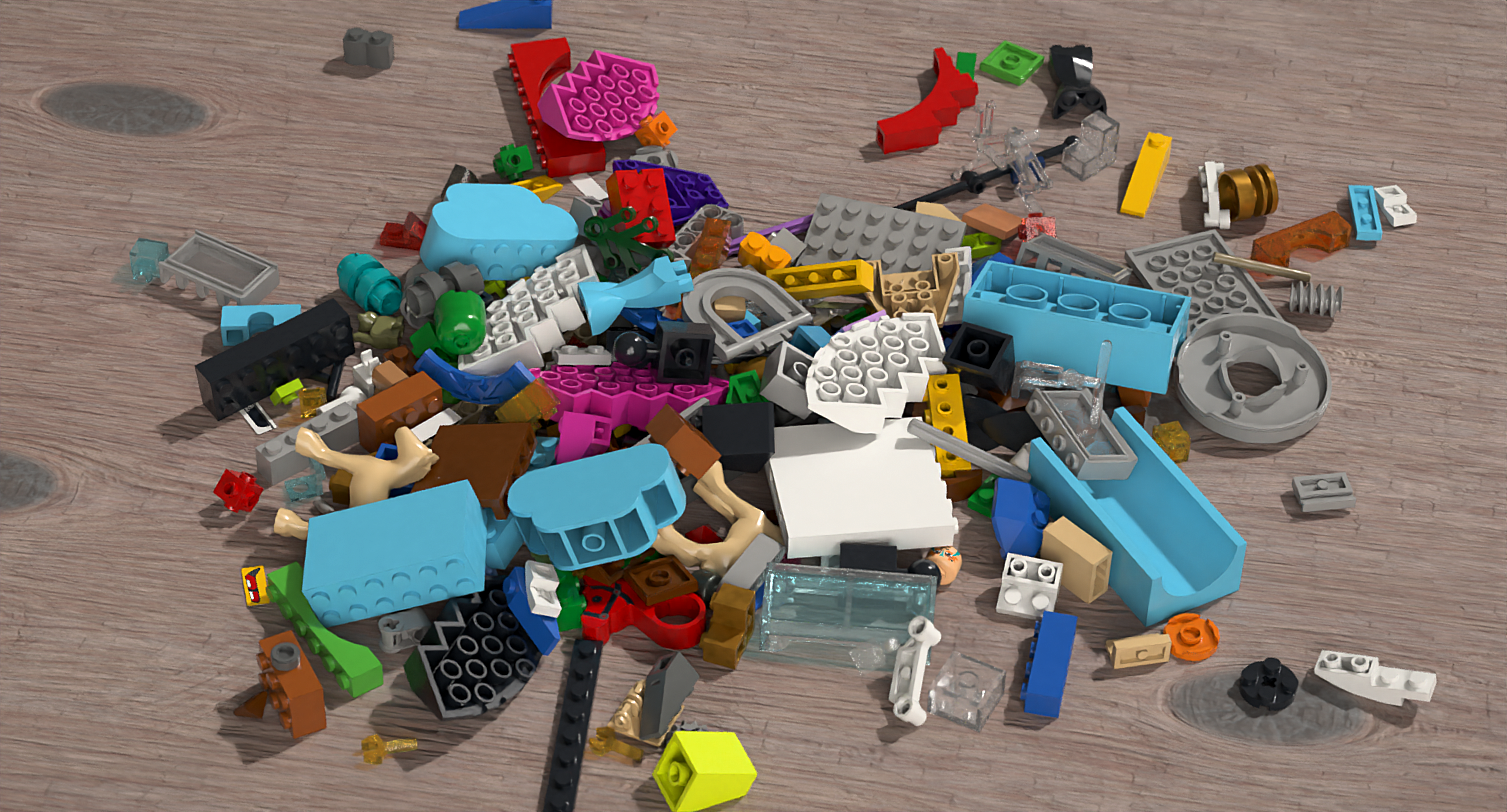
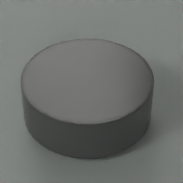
M280 643L271 650V663L277 670H293L301 662L300 649L293 643Z

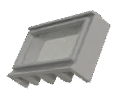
M197 229L195 234L167 259L158 262L162 283L165 284L175 274L177 286L180 289H184L189 285V280L195 282L196 292L200 298H205L209 294V289L216 291L217 303L221 307L226 306L230 302V298L237 301V306L257 305L280 284L278 264Z
M1040 232L1039 236L1028 242L1022 241L1014 264L1021 266L1023 263L1036 257L1038 259L1035 269L1046 270L1048 263L1061 267L1059 273L1071 275L1073 272L1084 278L1122 285L1128 284L1133 270Z
M1035 388L1025 409L1060 460L1078 480H1128L1138 458L1088 388L1081 391H1039L1038 388Z

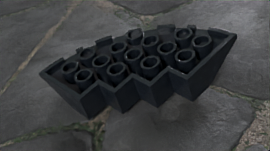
M485 575L483 591L450 598L436 618L437 622H433L421 639L420 645L416 646L403 665L411 690L440 721L466 719L498 708L519 693L537 669L543 654L508 607L506 594L503 592V582L508 576Z

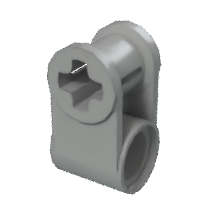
M415 607L404 612L382 617L378 622V628L381 632L379 639L380 649L386 653H396L403 649L420 645L421 639L432 625L425 611L422 608Z

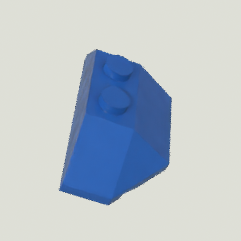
M998 478L995 480L991 521L996 539L1002 548L1000 549V554L1005 561L1008 553L1034 558L1042 545V533L1048 525L1050 498L1043 491L1038 490L1029 483L1012 478Z

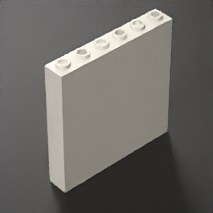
M922 417L885 419L881 434L855 433L837 423L774 427L775 453L764 466L788 559L840 555V544L897 546V550L953 546L954 534H958V521L956 517H952L951 499L946 498V482L941 481L940 463L935 462V447L930 445L929 442L907 432L909 422L913 418L923 422Z

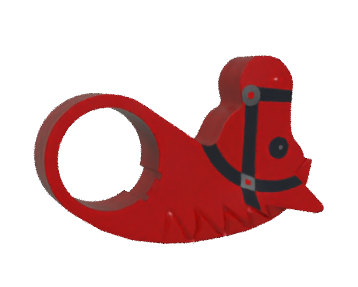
M586 575L583 576L585 585L583 586L582 595H584L587 605L586 610L581 616L583 640L603 641L604 645L609 641L611 633L619 632L625 627L633 625L663 648L684 650L699 644L703 632H706V607L703 600L693 592L647 606L624 578L608 586ZM668 615H681L694 620L682 625H671L662 622L660 619Z

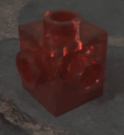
M1029 213L1028 218L1021 220V224L1018 225V238L1024 242L1036 238L1040 232L1057 238L1055 216L1043 217V213Z

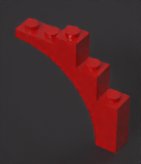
M943 47L935 48L933 52L932 68L937 77V83L932 92L912 109L894 117L877 121L876 141L883 154L938 144L942 127L957 125V116L960 114V108L975 106L976 96L979 93L977 83L973 82L969 73L960 74V71L954 67L951 56L946 54Z

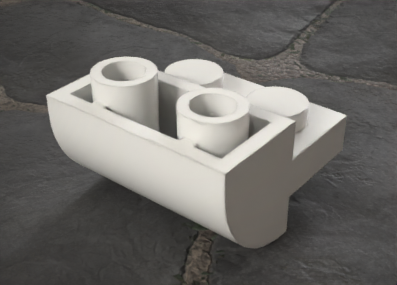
M1008 553L996 612L1042 621L1044 611L1054 612L1060 591L1063 563Z

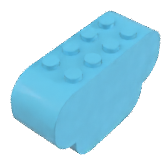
M459 183L451 185L446 191L443 202L433 207L419 254L427 269L437 274L442 266L459 261L463 265L474 264L479 269L483 280H520L526 276L531 277L535 273L534 270L540 266L547 268L556 263L555 258L573 249L579 228L567 211L555 205L542 203L536 194L524 187L510 184Z
M643 444L530 471L519 477L512 484L508 492L507 503L528 550L534 554L548 555L552 565L559 570L572 571L630 558L646 551L655 542L658 529L669 526L683 514L686 507V494L667 449L659 444Z

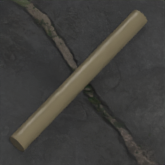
M1214 252L1212 256V262L1304 282H1309L1311 279L1310 272Z

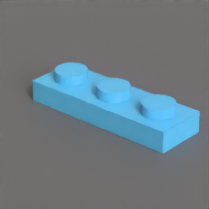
M1348 185L1347 196L1356 240H1381L1382 228L1373 186Z

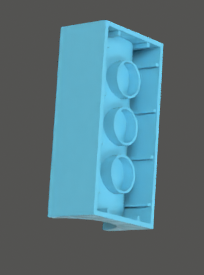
M988 260L965 297L962 323L965 321L1012 335L1016 367L1166 394L1173 357L1177 356L1180 347L1186 340L1192 297Z
M1123 406L1114 409L1111 421L1138 458L1128 480H1078L1041 437L1031 440L1028 472L1031 474L1029 484L1043 491L1050 498L1049 515L1054 521L1064 516L1112 551L1108 584L1145 627L1239 590L1247 542ZM1109 440L1107 443H1097L1095 441L1086 450L1090 455H1108L1112 444Z

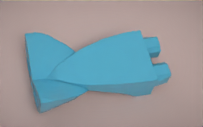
M668 256L654 259L643 271L619 284L612 282L577 283L580 305L585 307L592 336L607 330L620 314L623 307L653 308L671 305L682 301V293L694 291L692 277L690 273H687L684 260L671 263Z

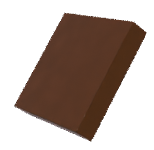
M675 555L623 570L624 580L647 606L699 590L698 581Z

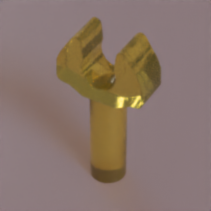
M610 727L596 728V737L604 741L589 738V748L600 757L610 751H614L640 761L644 754V750L616 740L615 729Z
M376 734L370 735L361 741L362 751H366L363 752L364 762L373 765L382 764L387 754L418 749L416 738L384 742Z

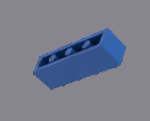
M1044 611L1042 622L1036 621L1034 638L1038 640L1037 642L1032 641L1029 658L1033 659V663L1027 662L1025 679H1029V682L1022 684L1020 700H1025V713L1059 718L1078 616Z

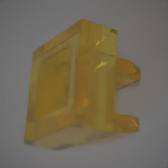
M316 387V389H302L298 391L301 418L316 417V409L327 404L325 388Z

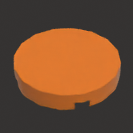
M1182 613L1169 619L1168 624L1163 629V634H1169L1172 641L1170 653L1177 658L1187 661H1201L1211 657L1217 651L1220 640L1219 629L1208 618L1206 621L1201 619L1198 614Z

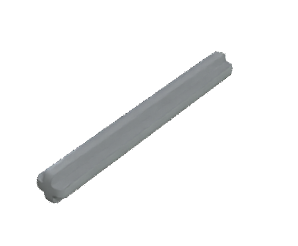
M913 418L908 424V433L1002 478L1017 479L1029 483L1031 479L1029 472L925 422Z

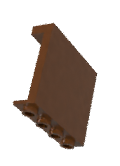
M531 424L440 425L430 447L432 453H435L440 459L431 465V470L423 479L414 483L411 493L468 479L482 508L491 507L496 520H507L510 513L507 503L509 489L519 477L526 474L538 444Z

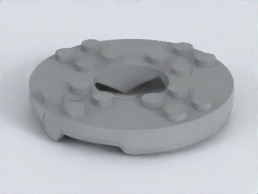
M1230 313L1202 322L1193 329L1180 347L1173 369L1174 387L1179 400L1186 410L1197 421L1212 431L1246 443H1278L1303 435L1322 419L1327 410L1332 392L1331 376L1323 356L1311 342L1301 335L1298 328L1284 320L1257 313ZM1241 362L1261 364L1277 375L1280 386H1274L1259 396L1245 399L1246 397L1243 393L1235 392L1232 387L1227 368Z

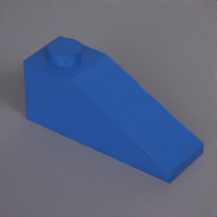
M515 566L503 582V592L506 594L508 607L540 652L545 656H549L561 639L556 617L531 613L526 592L525 568Z

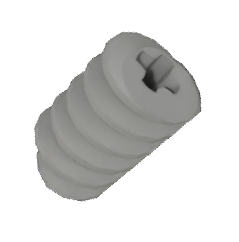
M1298 281L1296 287L1293 286L1292 282L1289 311L1293 312L1297 305L1300 313L1303 314L1305 308L1308 307L1310 315H1313L1316 308H1319L1320 316H1323L1326 310H1329L1330 317L1333 318L1337 311L1341 313L1344 287L1340 286L1335 293L1333 285H1329L1327 290L1324 291L1322 283L1314 290L1312 282H1309L1305 289L1302 281Z

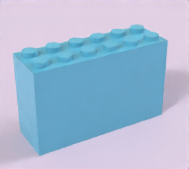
M468 479L309 518L302 592L318 620L325 628L484 590L487 516Z

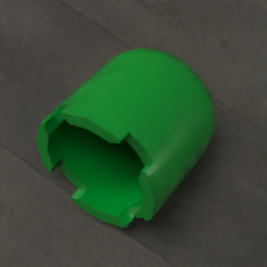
M450 290L442 294L435 302L433 313L438 343L444 350L455 355H467L478 350L484 343L486 336L485 302L478 294L471 290L466 292Z

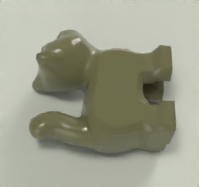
M374 311L357 314L359 328L358 332L353 334V341L371 345L376 349H394L401 345L399 338H403L404 335L403 315L396 318L378 316Z

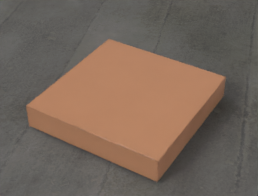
M986 203L964 213L961 220L970 227L1002 240L1026 229L1028 220Z

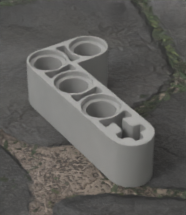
M713 204L705 205L675 235L676 241L668 249L678 250L692 259L691 263H694L714 241L723 243L742 237L744 219L740 214Z

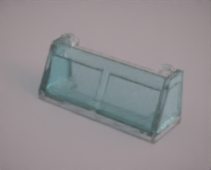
M767 562L759 651H782L788 646V640L898 650V647L904 646L910 639L911 635L908 632V627L915 617L924 616L934 624L937 576ZM932 646L928 649L925 665H930Z

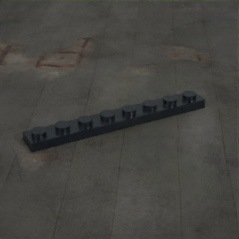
M575 639L543 812H575L603 655V641Z

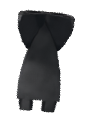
M1082 44L1075 45L1074 47L1052 45L1049 48V73L1053 82L1059 87L1053 102V119L1062 117L1079 103L1085 105L1102 119L1107 117L1106 99L1103 93L1091 83L1093 68L1092 47H1085Z
M965 394L964 417L969 444L985 452L1003 446L1017 453L1025 443H1030L1031 440L1041 437L1056 454L1027 411L1007 412L992 401L975 394ZM1060 411L1074 433H1076L1078 420L1064 416L1065 412Z

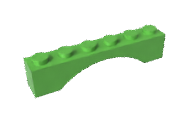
M297 561L267 574L268 587H266V593L272 603H277L281 614L286 620L290 619L298 636H303L307 640L311 652L314 655H319L325 669L328 672L332 671L342 690L346 689L353 698H356L384 684L382 664L368 647L339 638L318 621L302 592L304 569Z

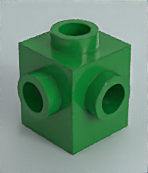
M514 144L500 147L501 152L494 155L493 167L496 174H499L500 179L508 177L509 181L523 178L522 173L534 168L527 145L516 148Z

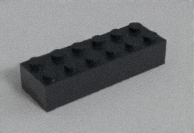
M332 298L195 365L202 403L217 421H220L272 395L275 389L297 378L301 381L315 372L321 371L355 354L349 314Z

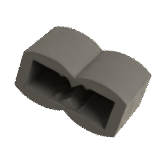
M361 28L347 29L343 37L344 60L346 63L357 66L368 65L377 69H388L391 67L395 59L393 35L383 31L369 32Z

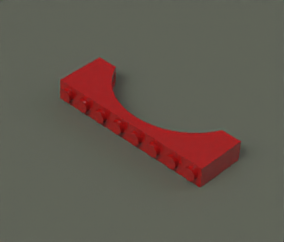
M566 37L510 44L511 54H507L508 67L512 68L513 82H516L517 95L521 96V107L525 111L526 123L530 125L531 139L535 140L536 154H540L541 169H545L547 176L550 178L606 171V151L602 141H587L565 137L543 121L537 105L551 82L571 70V50Z

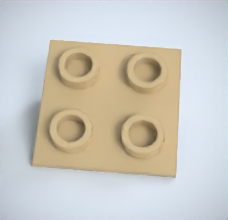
M642 679L634 684V687L631 688L608 723L607 729L640 740L639 734L646 680ZM681 705V711L672 718L668 724L669 729L667 732L671 730L685 705ZM667 732L660 738H650L643 741L660 747L667 736Z

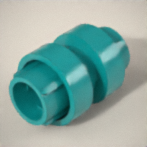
M353 253L341 260L337 267L339 287L347 296L356 301L366 312L374 311L377 315L390 316L399 310L403 295L402 284L399 278L384 268L370 254Z

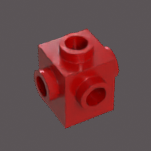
M225 469L213 493L225 501L224 506L236 513L239 510L251 512L258 503L264 489L255 483L257 479L253 475L244 471L241 473Z

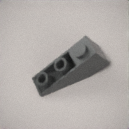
M680 651L659 657L647 675L639 734L641 741L662 737L668 731V724L672 718L681 711V705L685 698L694 691L693 686L700 676Z

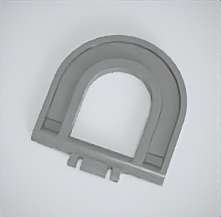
M738 268L715 269L698 275L692 280L694 291L683 294L681 305L684 322L710 324L716 334L713 352L724 362L752 349L760 355L765 350L768 351L779 346L783 340L786 342L792 340L790 332L796 330L798 326L812 323L810 312L775 281L757 272ZM725 296L743 297L757 304L778 324L749 337L742 338L713 311L711 304Z

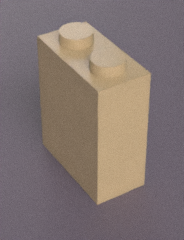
M1064 516L1054 523H1049L1042 533L1043 541L1040 559L1063 563L1061 585L1087 604L1091 603L1108 589L1112 551Z

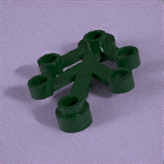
M631 206L622 208L619 213L606 219L601 216H592L584 224V234L590 240L597 242L604 258V266L609 270H613L620 266L622 258L626 267L627 277L634 275L632 267H635L637 272L642 268L639 263H635L630 250L651 258L652 262L654 259L662 257V254H666L671 263L674 262V255L668 248L655 249L633 239V237L644 232L651 233L657 230L659 222L654 216L646 217L641 223L622 232L610 229L621 222L628 223L636 218V211ZM625 210L630 213L629 219L624 215ZM648 220L653 223L652 229L647 226ZM595 224H598L600 227V232L595 230ZM607 239L616 244L620 256L612 253ZM610 257L615 260L614 266L609 262Z

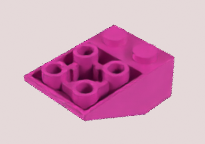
M564 411L558 426L561 435L560 442L555 449L556 465L604 454L610 445L613 419Z

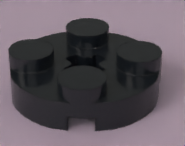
M1269 657L1264 661L1254 662L1242 670L1239 688L1242 698L1251 706L1260 708V705L1269 707V711H1278L1287 708L1293 703L1299 682L1295 674L1288 667L1282 665L1280 660ZM1264 683L1272 684V685L1274 686V688L1270 687L1269 685H1268V686H1263V684H1264Z

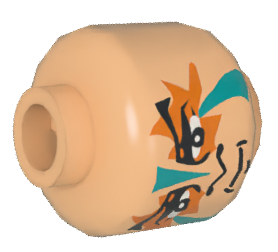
M952 546L932 547L925 558L933 561L940 568L942 574L940 585H947L953 582L962 565L960 553Z

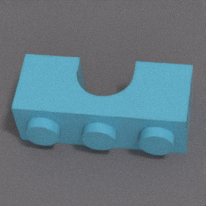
M301 304L222 306L221 334L223 346H236L250 339L257 332L267 331L301 314Z

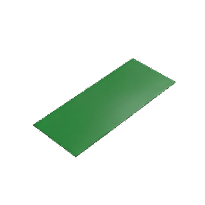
M958 52L956 69L960 71V74L969 73L972 80H974L977 53Z

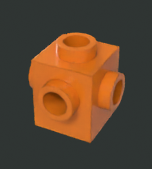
M663 110L654 116L648 115L639 122L640 127L634 134L643 146L657 145L664 148L670 143L669 138L678 129Z

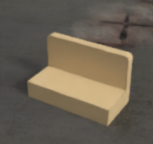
M1156 633L1107 640L1105 647L1113 668L1119 669L1168 662L1172 641L1169 634L1160 635Z

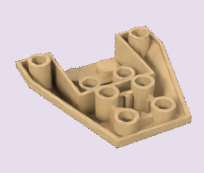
M957 252L931 255L932 270L882 275L880 260L865 261L873 266V292L864 294L876 312L885 310L890 319L901 318L902 313H934L938 328H942L960 274Z

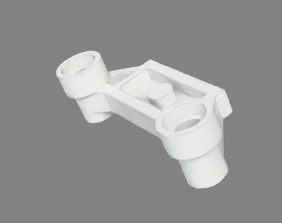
M1215 161L1205 162V166H1198V177L1202 187V200L1207 202L1208 213H1204V227L1230 229L1229 209L1219 210L1217 182L1221 172H1224L1223 163H1215Z
M917 616L910 622L908 632L911 637L904 646L898 647L889 694V701L894 703V714L901 720L911 722L915 726L922 725L927 717L926 712L919 704V697L928 649L930 646L938 644L941 639V633L924 616Z

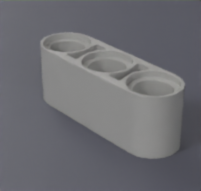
M760 533L721 579L716 592H719L723 583L757 591L783 559L786 547L764 533Z

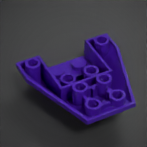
M630 159L613 161V173L618 170H637L638 173L641 169L663 168L673 226L688 222L705 205L713 204L725 209L729 207V204L708 174Z

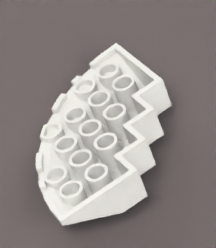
M585 244L555 258L557 262L547 268L538 267L534 270L535 273L532 274L530 279L527 281L520 279L507 289L509 294L506 297L493 301L486 309V336L484 343L478 350L470 354L459 355L458 370L477 376H494L508 371L519 360L527 369L537 367L540 369V367H543L544 362L541 354L552 352V348H560L565 344L562 332L575 330L581 324L586 323L583 314L585 307L580 305L577 283L600 281Z
M902 313L901 318L891 319L888 315L880 316L879 321L870 322L869 320H864L852 325L850 330L844 333L838 332L831 337L830 342L823 348H820L815 354L813 362L809 367L805 383L807 408L855 433L881 434L885 418H902L906 402L923 401L929 375H942L947 372V368L942 364L946 350L934 313Z

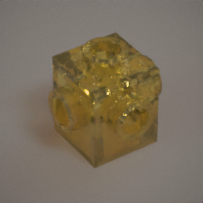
M1179 421L1153 426L1151 438L1175 464L1187 462L1191 441L1188 432L1183 430Z

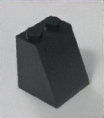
M964 321L947 350L942 364L951 374H959L960 382L1006 396L1016 377L1013 336Z
M774 402L702 406L696 415L692 416L691 424L722 455L718 461L722 464L723 470L758 473L775 453Z

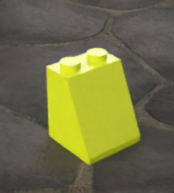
M675 731L652 773L672 812H695L745 796L758 774L735 732Z

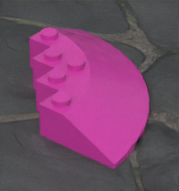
M594 50L587 62L580 61L572 73L565 72L557 85L551 83L537 105L543 121L565 137L587 141H612L633 135L640 127L639 122L648 115L653 116L657 110V101L660 94L656 89L659 85L657 72L653 64Z
M613 362L611 367H595V365H573L572 367L555 364L551 365V370L540 372L541 369L538 367L528 369L538 380L525 393L550 420L558 423L561 417H563L564 411L611 418L613 419L612 430L620 425L630 424L636 426L639 431L647 432L644 427L666 404L670 405L679 414L703 397L709 400L710 405H723L727 400L729 381L710 376L709 385L656 382L650 372L651 365H649L647 370L632 369L620 362Z

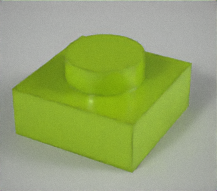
M299 378L275 389L270 399L274 406L284 403V405L291 404L299 398L298 394L303 389V385Z

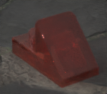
M409 211L404 224L386 222L380 236V245L420 251L427 225L413 212Z

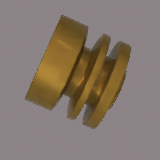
M1266 164L1248 166L1244 170L1238 168L1224 171L1219 175V203L1221 209H1229L1231 222L1249 219L1252 215L1259 217L1275 213L1279 201L1278 188L1275 177Z

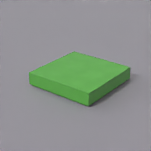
M1004 40L980 63V70L1021 86L1044 64V56Z

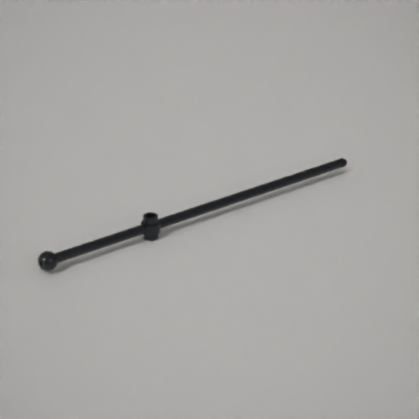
M1071 135L1062 144L1025 158L1043 156L1044 160L1066 152L1077 154L1082 148V142L1079 137ZM1014 162L980 175L974 171H964L960 177L961 182L892 208L912 211L916 209L917 201L933 203L968 190L970 193L981 194L986 188V182L1010 174V171L1014 169Z

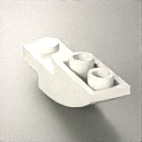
M1326 650L1321 651L1314 669L1316 675L1341 689L1375 701L1402 706L1404 699L1430 702L1437 683L1436 674L1383 667L1379 666L1377 657Z

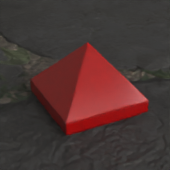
M709 524L685 533V537L688 540L699 544L723 542V539Z

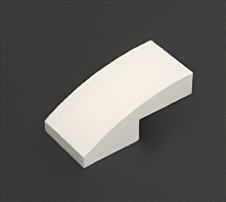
M1397 185L1374 188L1378 205L1393 227L1416 223L1417 214L1406 204L1407 195Z
M527 560L525 564V582L531 613L557 618L562 608L555 592L560 582L554 566Z

